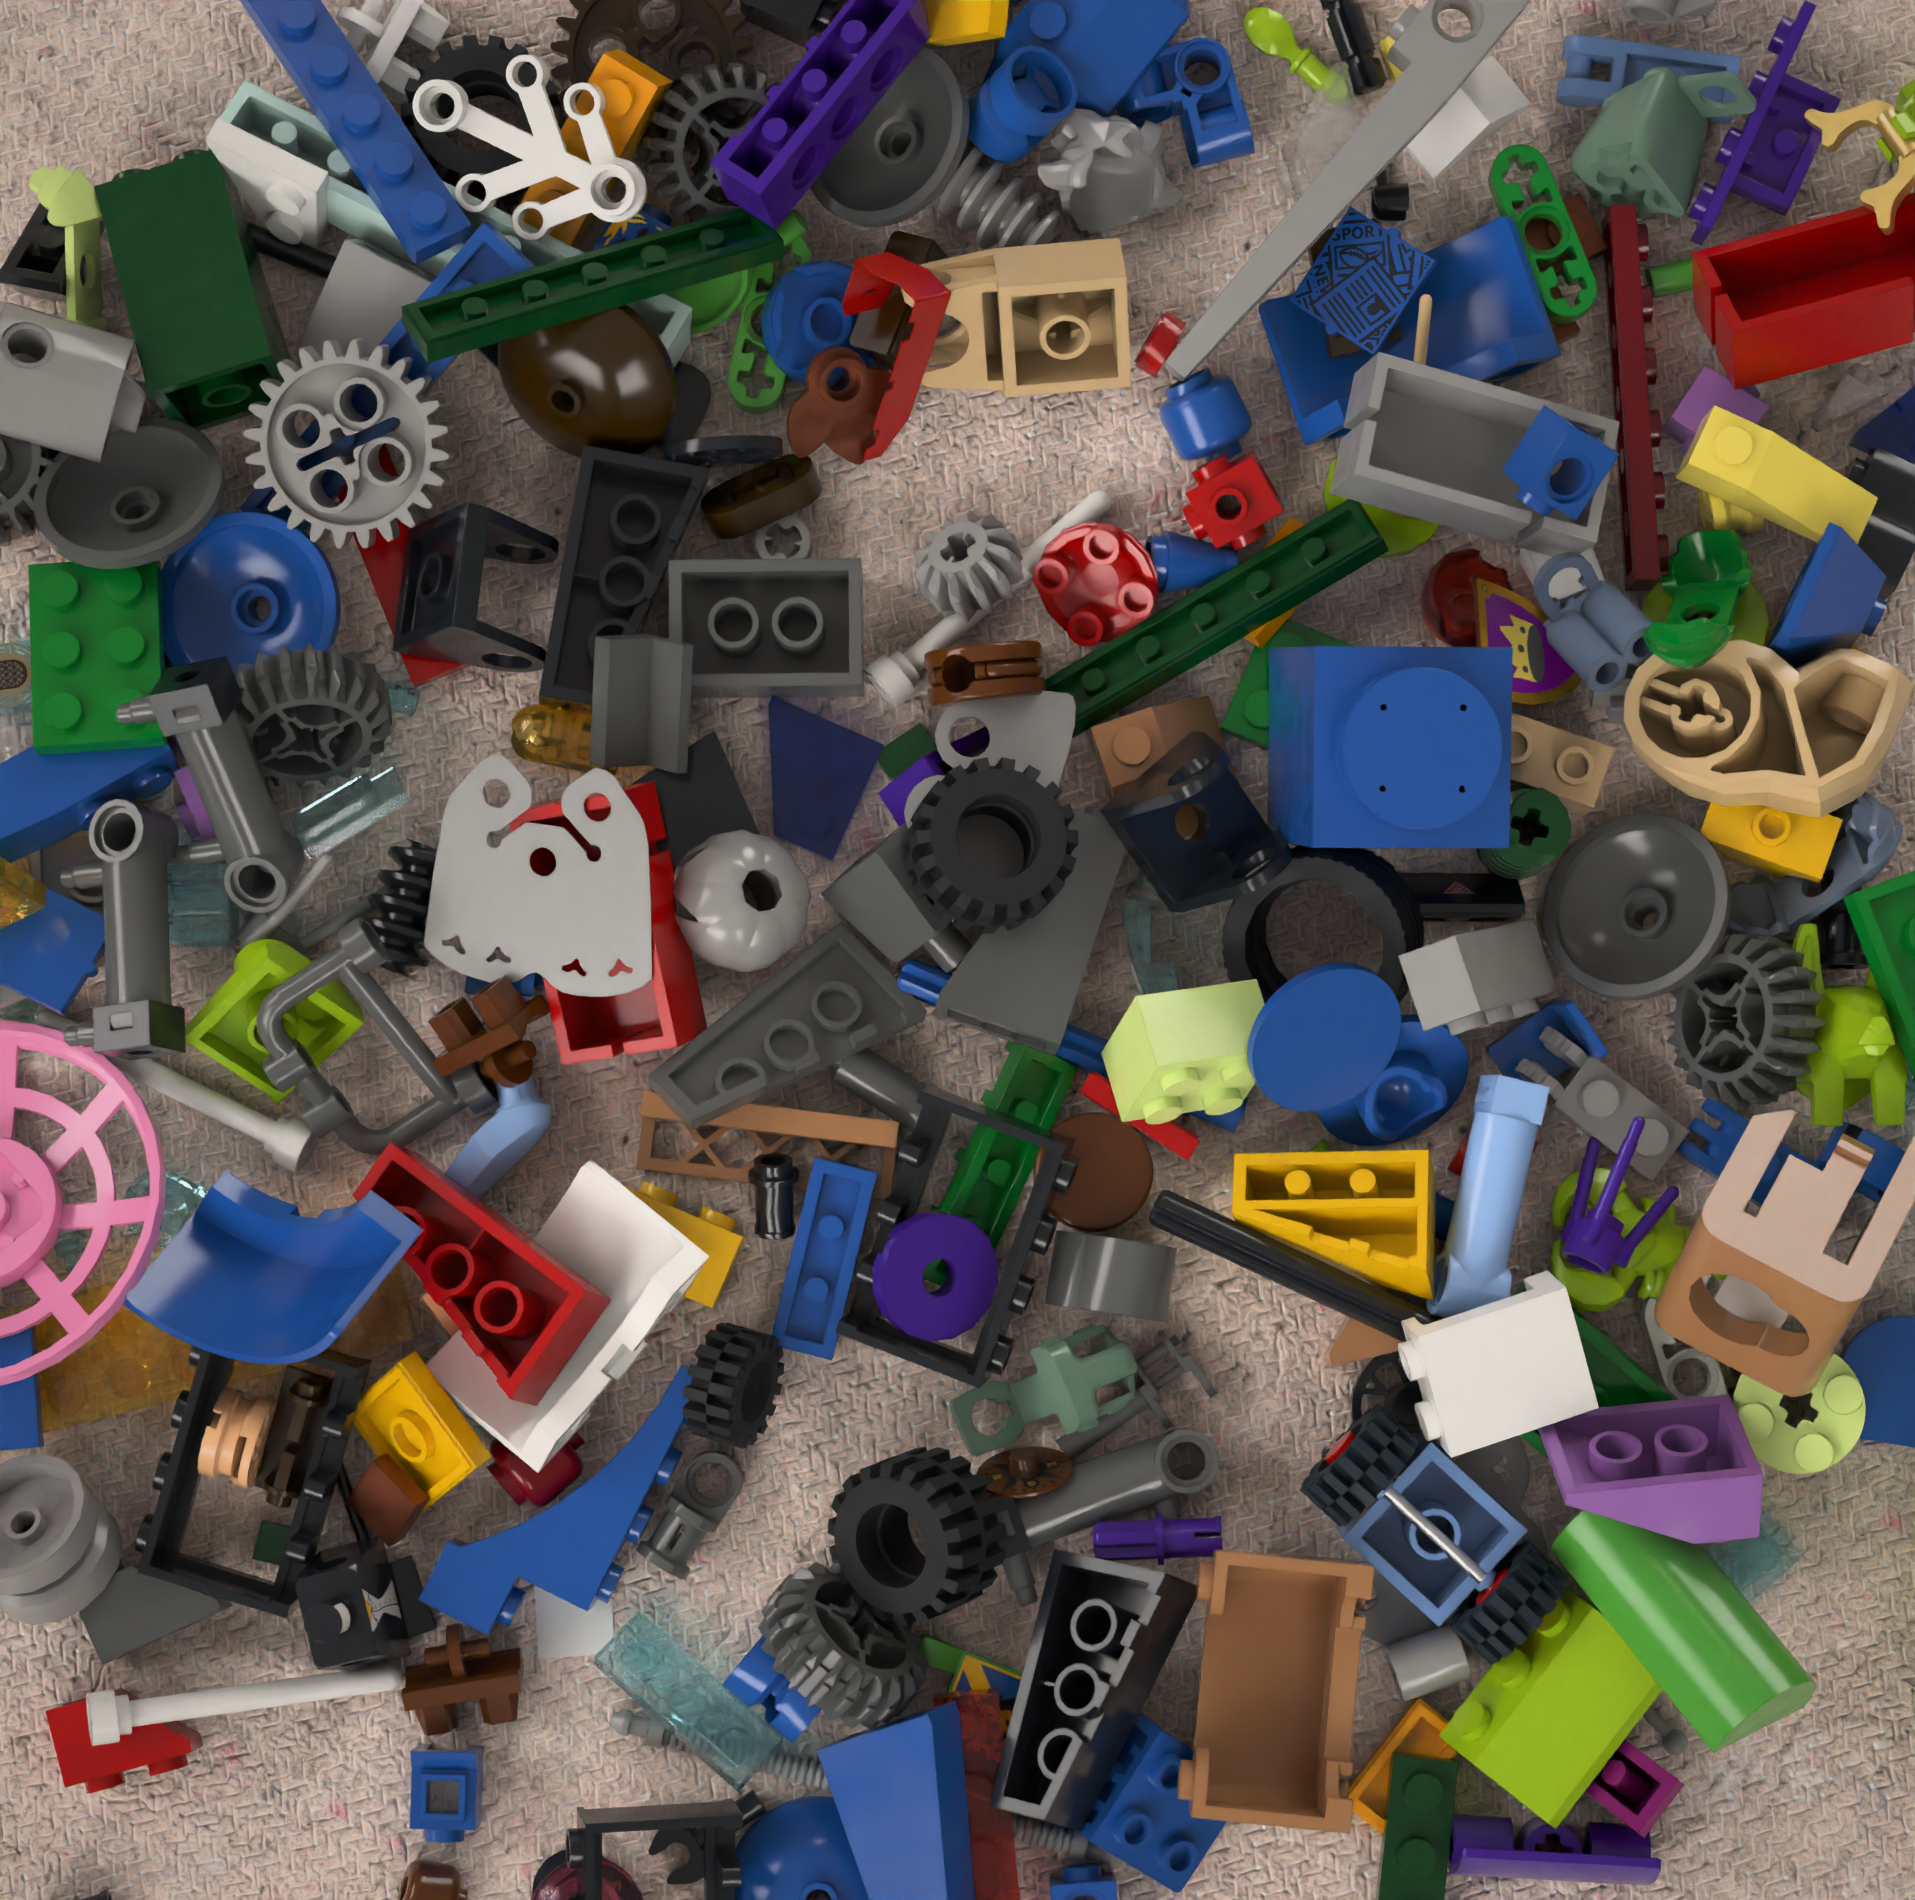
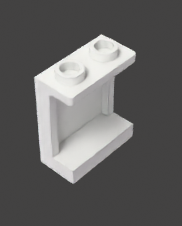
M1548 1270L1523 1278L1526 1288L1525 1292L1426 1325L1420 1324L1415 1317L1401 1321L1406 1341L1398 1344L1400 1360L1410 1381H1418L1423 1398L1422 1402L1415 1404L1419 1426L1427 1441L1435 1439L1451 1458L1599 1408L1567 1288Z

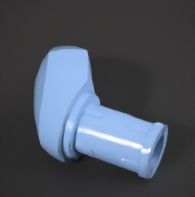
M533 1075L530 1076L528 1081L513 1088L503 1087L495 1082L500 1108L470 1138L445 1172V1174L477 1198L490 1190L519 1161L530 1153L550 1127L552 1117L551 1104L546 1103L545 1099L539 1098Z

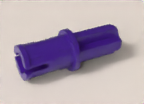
M1156 1513V1520L1098 1522L1094 1524L1093 1528L1095 1558L1108 1561L1158 1559V1565H1164V1559L1212 1557L1214 1549L1223 1550L1221 1516H1214V1518L1162 1520V1513ZM1196 1537H1218V1538H1196Z

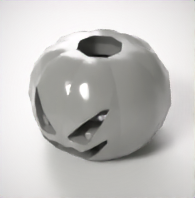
M735 830L712 835L702 844L690 850L674 870L673 893L677 906V912L674 914L676 922L687 941L691 953L707 964L739 972H750L767 968L798 944L807 927L811 892L806 875L796 864L790 850L772 837L756 835L746 830ZM743 882L750 888L757 903V910L746 903L742 889Z

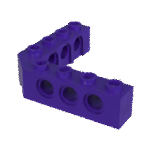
M846 0L845 6L820 37L812 36L806 43L807 53L779 87L773 84L766 93L768 101L740 136L733 134L710 162L726 198L776 230L931 37L926 0Z

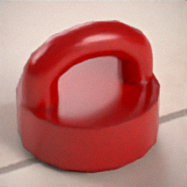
M1168 312L1166 314L1162 313L1134 360L1135 366L1155 377L1163 363L1180 344L1177 339L1186 323Z

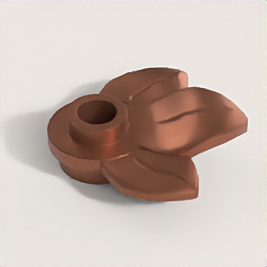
M844 346L827 347L817 353L810 361L806 370V389L792 403L787 416V437L793 453L798 458H803L813 453L825 443L842 458L854 464H863L865 462L862 461L865 450L873 442L875 430L873 431L872 429L885 390L891 389L893 382H888L891 374L883 369L866 367L865 362L856 352ZM836 367H841L842 376L838 383L828 386L827 378L830 372Z

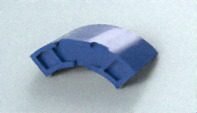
M1511 216L1498 217L1457 239L1424 253L1438 263L1399 322L1402 335L1401 341L1389 351L1382 352L1413 361L1420 297L1428 294L1432 297V310L1426 358L1427 366L1485 383L1492 382L1493 385L1497 386L1561 356L1520 235ZM1293 295L1264 301L1259 305L1258 311L1304 445L1343 438L1351 431V429L1344 428L1343 426L1354 373L1374 355L1363 354L1329 359L1322 322L1291 303L1290 299Z
M225 1170L212 1185L196 1212L144 1271L137 1285L126 1294L124 1305L164 1332L200 1349L226 1358L259 1364H288L303 1361L318 1355L331 1346L423 1232V1229L372 1190L361 1200L349 1206L337 1209H324L318 1218L302 1217L297 1205L269 1196Z

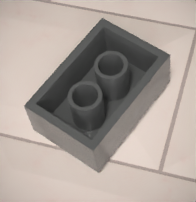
M861 558L669 560V639L693 644L691 698L864 697L863 567Z

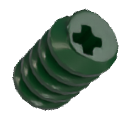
M1523 788L1510 792V848H1475L1479 860L1489 872L1503 879L1522 880L1535 876L1562 854L1570 839L1571 821L1567 808L1555 794L1543 788ZM1516 824L1524 827L1523 837L1530 841L1526 846L1519 843L1520 832L1513 828Z

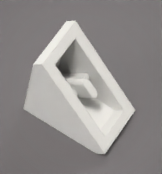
M1491 55L1481 61L1448 103L1405 149L1433 182L1529 108L1531 102Z

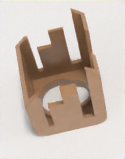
M1790 1109L1753 1115L1703 1205L1656 1301L1654 1313L1660 1327L1674 1338L1778 1393L1787 1396H1803L1810 1393L1817 1385L1867 1296L1915 1202V1134L1873 1216L1870 1214L1844 1264L1823 1253L1876 1150L1843 1133L1823 1171L1789 1154L1758 1214L1754 1217L1746 1213L1750 1206L1748 1202L1797 1112ZM1712 1274L1727 1275L1715 1298H1713L1706 1290V1285ZM1791 1314L1798 1319L1807 1332L1793 1333L1781 1328L1788 1315Z

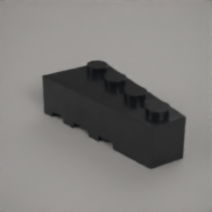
M588 445L583 446L540 685L539 706L592 715L595 636L636 635L640 633L669 569V560H673L708 483L710 468Z
M1054 1549L989 1802L990 1807L1079 1831L1083 1830L1196 1600V1585L1168 1573Z

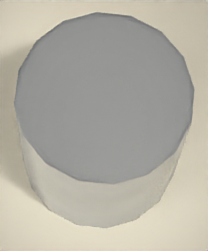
M1450 1624L1384 1646L1391 1673L1403 1702L1471 1679L1470 1668L1459 1636L1450 1628Z

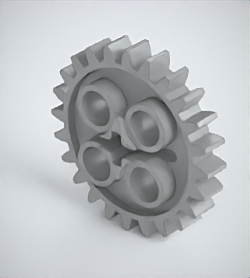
M336 338L324 341L323 359L311 345L299 349L302 368L289 359L280 361L277 367L284 382L282 383L271 378L262 380L259 385L271 400L270 402L252 403L248 408L254 415L263 420L262 426L244 430L243 436L251 440L260 442L261 447L260 451L247 456L245 462L252 465H264L266 474L253 483L254 488L264 489L273 486L277 493L270 501L267 509L272 512L287 505L292 510L287 528L292 530L306 521L310 522V541L314 543L322 540L329 530H333L334 543L338 549L348 546L353 532L356 533L362 548L374 545L376 527L388 542L399 537V526L396 518L410 528L422 522L414 504L427 509H431L438 504L439 501L427 487L428 485L443 486L449 483L450 477L438 469L436 463L455 456L454 450L438 445V437L454 429L452 423L435 422L433 413L446 404L445 398H435L426 401L422 394L432 380L431 376L427 375L411 381L407 375L413 359L408 356L402 358L393 366L389 365V345L387 344L377 346L370 357H366V347L363 338L352 339L347 347L346 355L343 354L341 345ZM357 384L366 385L376 395L378 402L377 410L372 418L363 417L356 412L352 405L351 395ZM300 410L310 412L319 422L320 434L314 444L302 440L296 433L295 417ZM391 417H396L400 420L398 429L360 445L353 451L343 453L308 470H303L299 465L301 458L339 442L346 436L363 431ZM384 443L393 444L404 455L405 468L400 477L389 475L380 466L379 451ZM327 469L335 470L342 474L347 482L348 492L343 502L330 499L323 490L322 479Z

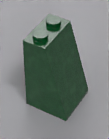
M200 149L185 151L175 156L170 163L148 170L138 168L125 170L115 175L112 181L94 186L148 394L171 421L183 422L199 431L252 415L253 413L248 410L249 405L252 403L270 402L271 398L263 391L259 384L262 380L268 378L283 383L284 379L279 373L277 364L282 360H291L237 187L213 152Z

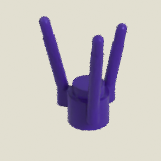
M1636 1116L1632 1120L1596 1208H1590L1586 1213L1597 1165L1600 1141L1592 1137L1587 1143L1570 1218L1560 1240L1565 1243L1561 1252L1564 1258L1595 1274L1608 1276L1613 1263L1619 1267L1626 1268L1635 1248L1679 1195L1678 1187L1670 1186L1625 1238L1621 1235L1624 1224L1609 1214L1645 1125V1120L1641 1116Z

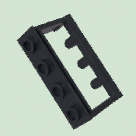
M930 1085L920 1090L916 1103L923 1105L913 1134L906 1137L900 1149L898 1162H901L902 1166L892 1194L885 1197L880 1206L876 1222L881 1223L872 1251L863 1258L858 1268L855 1282L860 1283L850 1313L839 1320L835 1333L980 1388L990 1379L992 1373L1001 1376L1007 1366L1015 1340L1005 1335L1013 1313L1023 1316L1029 1305L1036 1285V1279L1028 1277V1271L1035 1253L1044 1256L1050 1246L1058 1219L1048 1215L1056 1193L1067 1195L1077 1172L1080 1159L1070 1155L1076 1140L1073 1137L1063 1136L949 1093L935 1085ZM952 1113L1046 1148L973 1354L940 1341H927L908 1335L891 1322L880 1319L881 1310L873 1294L872 1268L877 1253L883 1252L884 1246L890 1240L887 1236L898 1223L917 1214Z
M192 1345L189 1365L197 1368L190 1391H181L172 1413L171 1427L179 1430L172 1453L164 1452L155 1472L153 1489L161 1491L154 1515L146 1514L137 1534L135 1551L143 1553L138 1573L287 1618L300 1607L295 1588V1578L316 1554L372 1360L350 1356L331 1349H326L314 1357L303 1360V1362L326 1368L336 1373L275 1582L179 1553L202 1474L198 1473L197 1467L206 1426L211 1425L216 1414L213 1412V1408L224 1388L227 1389L235 1359L226 1358Z
M732 1798L705 1803L597 1809L577 1807V1828L567 1829L565 1840L568 1869H577V1893L567 1894L566 1900H602V1833L703 1827L704 1900H735V1889L742 1887L741 1863L735 1855V1829L743 1828V1814Z

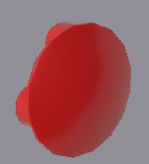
M1084 522L1063 529L1046 545L1041 559L1033 570V582L1038 589L1047 613L1067 631L1070 639L1080 646L1091 647L1099 642L1113 640L1150 618L1158 601V573L1149 552L1132 534L1111 524Z

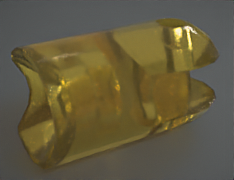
M535 703L523 707L516 712L512 719L513 734L511 744L514 751L525 760L585 773L594 768L607 770L614 777L618 767L602 768L589 764L592 714Z

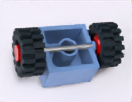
M1381 1404L1374 1405L1373 1408L1365 1411L1360 1419L1357 1418L1350 1425L1349 1429L1336 1439V1443L1325 1451L1321 1456V1461L1313 1466L1309 1472L1310 1475L1302 1483L1303 1486L1300 1488V1491L1338 1525L1336 1528L1342 1539L1368 1563L1375 1566L1374 1568L1438 1627L1456 1608L1459 1609L1451 1619L1450 1628L1489 1664L1499 1662L1503 1656L1506 1658L1513 1652L1517 1644L1521 1645L1528 1639V1634L1543 1623L1542 1618L1547 1613L1552 1612L1557 1605L1555 1601L1563 1596L1566 1590L1565 1586L1569 1583L1568 1576L1530 1541L1526 1540L1521 1545L1518 1544L1513 1547L1528 1531L1523 1524L1432 1440L1427 1441L1423 1433L1418 1438L1414 1436Z

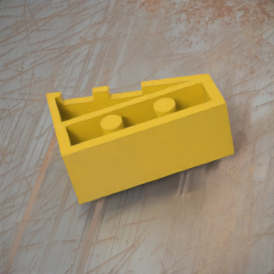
M1429 1150L1234 1153L1232 1215L1234 1221L1358 1279L1434 1301L1436 1179Z

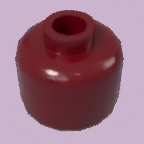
M576 1431L558 1453L537 1473L495 1438L490 1444L489 1449L493 1462L486 1468L519 1507L526 1501L536 1507H543L582 1475L584 1469L583 1461L576 1450L585 1442Z

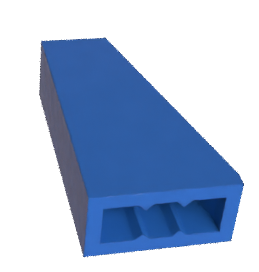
M955 1700L890 1721L887 1724L877 1725L872 1730L868 1728L844 1736L817 1750L869 1900H976L960 1712Z

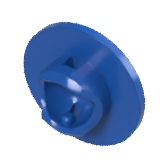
M1331 963L1309 969L1295 976L1269 998L1253 1024L1248 1041L1247 1056L1249 1069L1254 1081L1274 1103L1296 1111L1325 1110L1356 1097L1379 1077L1396 1050L1402 1024L1401 1010L1397 997L1389 985L1377 973L1357 964Z
M1401 1015L1400 1038L1396 1050L1384 1071L1369 1087L1356 1097L1338 1106L1317 1111L1321 1122L1336 1138L1359 1146H1382L1400 1142L1429 1128L1444 1116L1457 1101L1468 1077V1054L1459 1036H1451L1447 1025L1423 1031L1418 1015Z

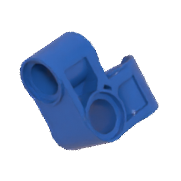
M1195 38L1190 41L1166 46L1117 108L1119 117L1129 119L1136 127L1142 128L1145 120L1158 124L1171 117L1180 115L1184 142L1193 169L1255 153L1248 114L1242 98L1240 99L1230 57L1226 48L1218 41L1209 38ZM1205 62L1217 70L1219 77L1211 84L1197 85L1187 78L1185 71L1195 63Z

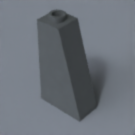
M1086 807L1084 812L1072 808L1075 817L1068 824L1069 830H1078L1079 845L1071 853V856L1077 859L1073 872L1064 881L1066 883L1065 886L1033 919L1028 918L1020 927L1007 931L1005 926H1000L995 933H982L942 988L933 1015L1052 1056L1056 1055L1126 852L1125 846L1100 812L1101 808Z

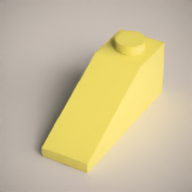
M1716 405L1701 420L1675 477L1815 542H1818L1827 525L1831 522L1842 527L1858 544L1878 500V497L1775 432Z

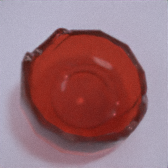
M1469 548L1446 553L1427 574L1420 596L1422 620L1439 641L1450 647H1477L1473 579L1480 578L1513 591L1511 583L1508 581L1507 570L1495 567L1482 559L1480 551L1477 549Z

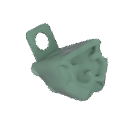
M1667 67L1651 69L1639 81L1612 93L1604 100L1601 111L1589 126L1571 156L1572 172L1586 184L1590 195L1608 208L1610 205L1636 204V213L1639 219L1646 220L1653 213H1667L1681 218L1685 215L1694 194L1706 133L1708 132V118L1752 113L1756 109L1757 101L1741 78L1732 72L1722 71L1677 77ZM1707 86L1723 87L1734 93L1737 99L1729 103L1715 102L1706 98L1701 93V89Z

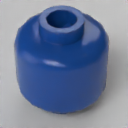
M1205 368L1191 374L1184 382L1179 380L1164 390L1168 399L1160 406V419L1178 455L1182 459L1194 461L1205 458L1206 462H1209L1225 454L1227 459H1230L1243 450L1238 440L1249 432L1252 420L1230 376L1225 374L1212 375L1210 369Z

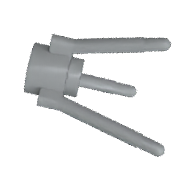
M300 840L298 842L304 854L308 846L305 841ZM323 853L290 890L277 909L267 913H253L249 911L243 917L247 923L235 934V937L244 947L251 942L261 939L279 940L305 955L308 950L335 934L339 929L357 917H362L373 910L374 907L368 902V895L302 938L298 939L296 937L303 927L290 913L332 863V856L328 853ZM383 886L374 893L390 894L391 890L387 886Z

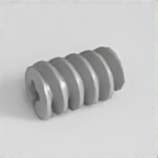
M977 146L963 152L955 173L940 193L938 210L942 215L950 216L961 210L956 222L957 228L962 232H969L979 227L975 242L981 249H987L998 243L997 248L1058 243L1062 234H1058L1055 231L1062 213L1060 210L1055 209L1040 218L1036 212L1042 200V194L1037 192L1021 201L1017 197L1024 181L1020 175L1005 184L998 181L1005 162L996 161L984 168L980 165L984 153Z

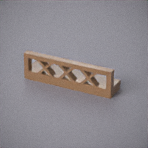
M643 1090L640 1116L643 1118L636 1169L750 1183L748 1172L754 1167L755 1158L741 1169L725 1167L710 1147L730 1130L746 1131L762 1151L758 1156L775 1153L793 1138L810 1139L823 1157L834 1160L841 1159L857 1145L882 1148L884 1150L879 1186H875L872 1199L884 1200L885 1197L892 1193L900 1129L899 1122L748 1103L701 1125L719 1128L708 1138L704 1139L696 1128L691 1130L655 1091ZM657 1120L684 1124L699 1145L678 1161L652 1158ZM757 1133L783 1137L770 1147H767ZM820 1141L846 1145L831 1156ZM705 1151L715 1165L691 1163L690 1161ZM811 1172L805 1177L800 1176L799 1181L793 1184V1189L807 1190Z

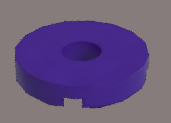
M942 1210L919 1212L898 1223L889 1233L887 1238H890V1240L884 1246L883 1252L877 1253L872 1268L873 1294L882 1315L902 1332L927 1341L953 1339L973 1328L990 1308L998 1285V1259L989 1237L972 1221ZM943 1259L947 1266L946 1280L936 1291L927 1292L923 1285L925 1268L934 1260Z

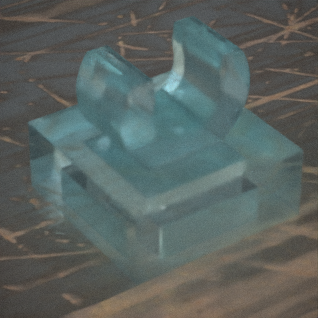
M165 1168V1209L160 1226L163 1236L158 1246L162 1249L167 1246L196 1212L209 1191ZM148 1169L127 1189L124 1199L149 1196L150 1176ZM144 1223L128 1225L129 1232L137 1235L143 1229Z

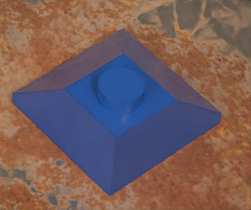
M1831 522L1827 525L1804 563L1766 646L1795 668L1812 661L1831 648L1850 649L1861 633L1871 637L1888 602L1877 598L1887 576L1842 527Z

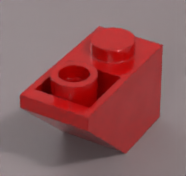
M122 1688L114 1690L115 1696L127 1694L129 1701L140 1699ZM86 1698L46 1710L64 1786L69 1787L84 1782L87 1794L126 1783L123 1771L147 1765L150 1776L185 1767L188 1765L186 1754L203 1746L200 1733L180 1721L132 1727V1734L120 1735L118 1743L92 1746L88 1728Z

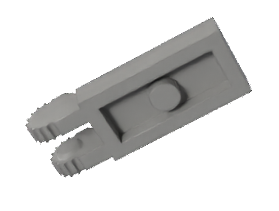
M1547 1026L1539 1036L1540 1041L1543 1042L1544 1047L1548 1051L1562 1058L1573 1069L1560 1084L1541 1065L1523 1058L1515 1068L1516 1073L1527 1082L1550 1087L1547 1104L1590 1138L1595 1137L1598 1139L1600 1146L1614 1157H1617L1634 1117H1643L1645 1125L1628 1167L1644 1180L1653 1182L1690 1130L1600 1059L1591 1058V1056L1587 1055L1564 1035Z

